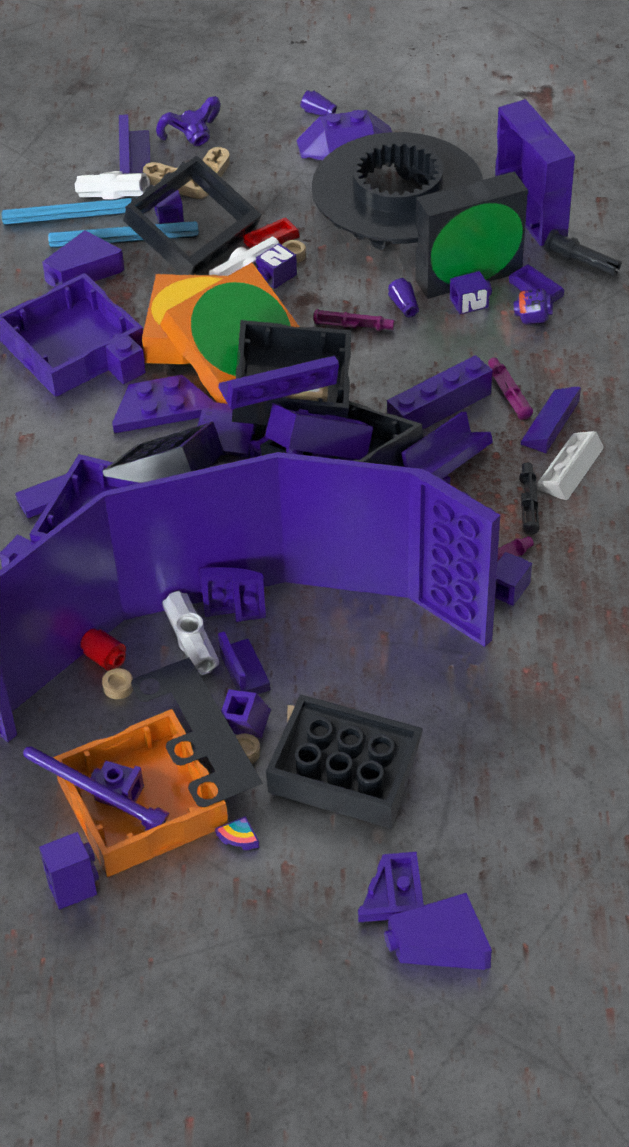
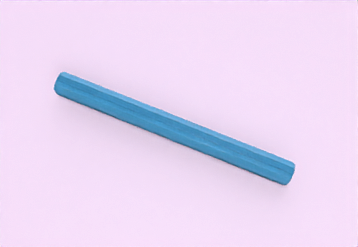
M132 198L3 210L1 216L3 224L9 225L125 214V206L131 202Z
M196 221L155 224L169 238L198 236L199 233ZM129 226L86 230L108 243L144 241ZM84 230L51 232L48 235L49 246L51 248L63 247Z

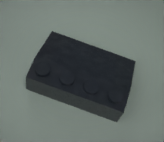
M212 421L137 444L105 468L103 474L105 477L143 483L209 468L218 463L217 459L224 454V450Z
M300 694L266 769L268 793L392 829L403 801L423 728Z

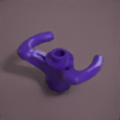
M216 96L207 98L201 108L196 111L187 110L182 115L172 112L163 114L156 126L157 136L161 140H166L168 134L165 131V127L169 124L182 131L193 146L203 145L210 138V131L206 123H212L219 114L221 107L219 98Z

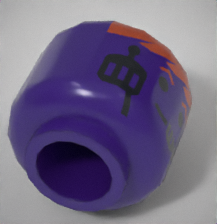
M543 288L521 291L518 300L514 301L515 317L520 316L521 321L525 325L545 323L549 319V315H553L551 294H547Z

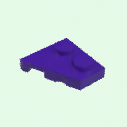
M417 852L382 855L377 867L376 876L372 878L368 887L365 901L358 909V922L388 920V916L424 906Z

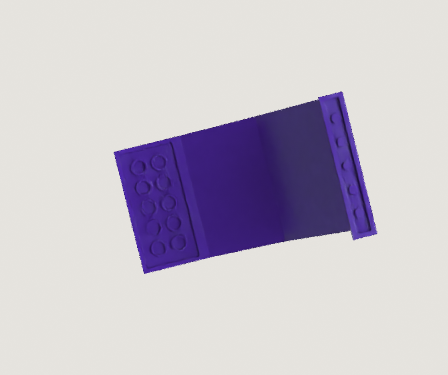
M281 452L103 491L0 570V737L9 742L17 736L12 712L84 654L80 647V642L84 634L90 629H101L109 633L124 620L165 611L163 600L170 593L176 591L187 593L192 604L203 602L200 568L231 567L262 573L264 587L287 582L409 598L480 645L486 647L493 639L500 515L492 508L484 506L471 498L467 493L456 489L442 478L431 474L425 469Z

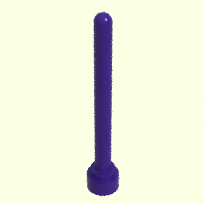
M26 747L23 751L24 757L31 762L141 820V825L146 827L145 831L165 823L169 816V812L159 807L156 809L149 807L147 809L34 747Z

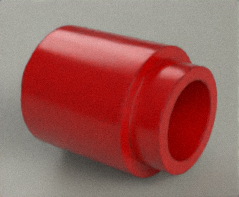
M90 629L81 639L80 647L84 654L107 671L119 668L126 659V646L104 630Z

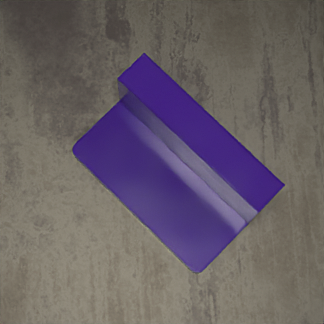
M224 631L218 633L220 656L236 689L257 694L270 691V681L249 639L230 644Z

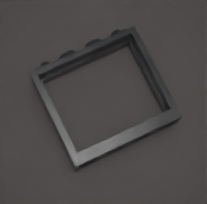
M195 156L187 163L182 162L173 173L168 172L155 186H148L138 198L133 197L131 202L125 206L126 211L123 221L181 275H197L242 241L243 235L255 231L262 214L203 160ZM193 180L233 216L237 222L189 257L144 214L186 183Z

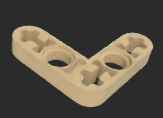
M215 147L208 151L203 161L222 177L229 167L230 154L225 148ZM152 162L143 167V173H146V176L149 178L150 185L155 186L168 172L173 173L178 168ZM193 180L178 189L179 194L195 199H203L209 195Z

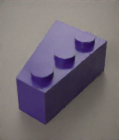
M272 403L265 437L286 447V452L289 454L303 455L304 452H311L312 456L329 458V455L337 456V459L354 461L355 459L360 460L367 455L373 427L358 420L329 414L308 413V410L300 408L299 411L288 410L280 404Z

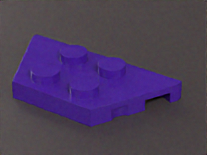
M183 375L129 384L112 422L113 432L115 434L200 418L205 401H214Z

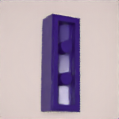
M581 387L555 389L526 432L520 445L547 453L579 403Z

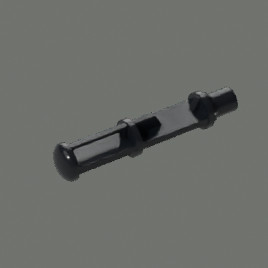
M526 462L522 464V473L519 475V480L524 484L525 493L521 494L522 530L525 534L534 535L540 530L536 486L537 477L533 472V465Z

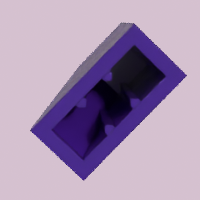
M86 230L42 261L45 281L54 287L83 273L95 282L125 270L122 250Z
M467 893L388 916V931H384L385 941L389 951L396 952L400 963L479 970L491 968L492 949Z

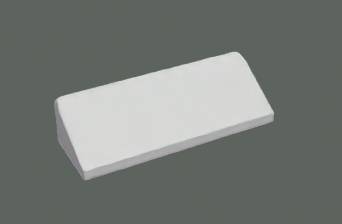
M597 432L573 433L536 484L537 490L563 500H568L604 448Z

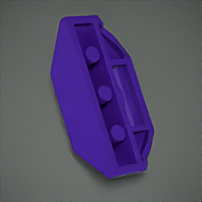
M354 110L339 114L332 113L326 116H319L297 139V146L301 158L308 159L310 157L315 160H323L333 150L347 142L368 135L392 132L388 124L368 110Z

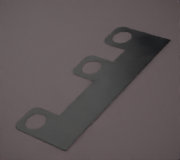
M190 657L132 680L131 686L139 700L143 702L171 693L191 727L192 732L166 743V750L176 765L182 766L207 756L213 766L214 773L196 779L188 785V790L198 806L207 807L263 784ZM152 678L160 683V688L154 694H144L139 688L140 683L145 679ZM189 741L194 744L195 752L188 758H181L175 754V746L179 742ZM204 782H212L217 785L218 794L212 799H203L197 794L198 786Z

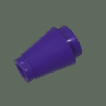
M307 90L300 104V107L306 113L319 116L336 113L337 105L315 90Z
M404 278L391 282L388 286L389 298L402 311L405 317L415 316L419 312L411 282Z

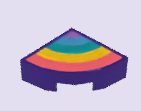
M246 816L215 828L216 835L226 845L229 843L233 846L242 847V850L259 848V840Z

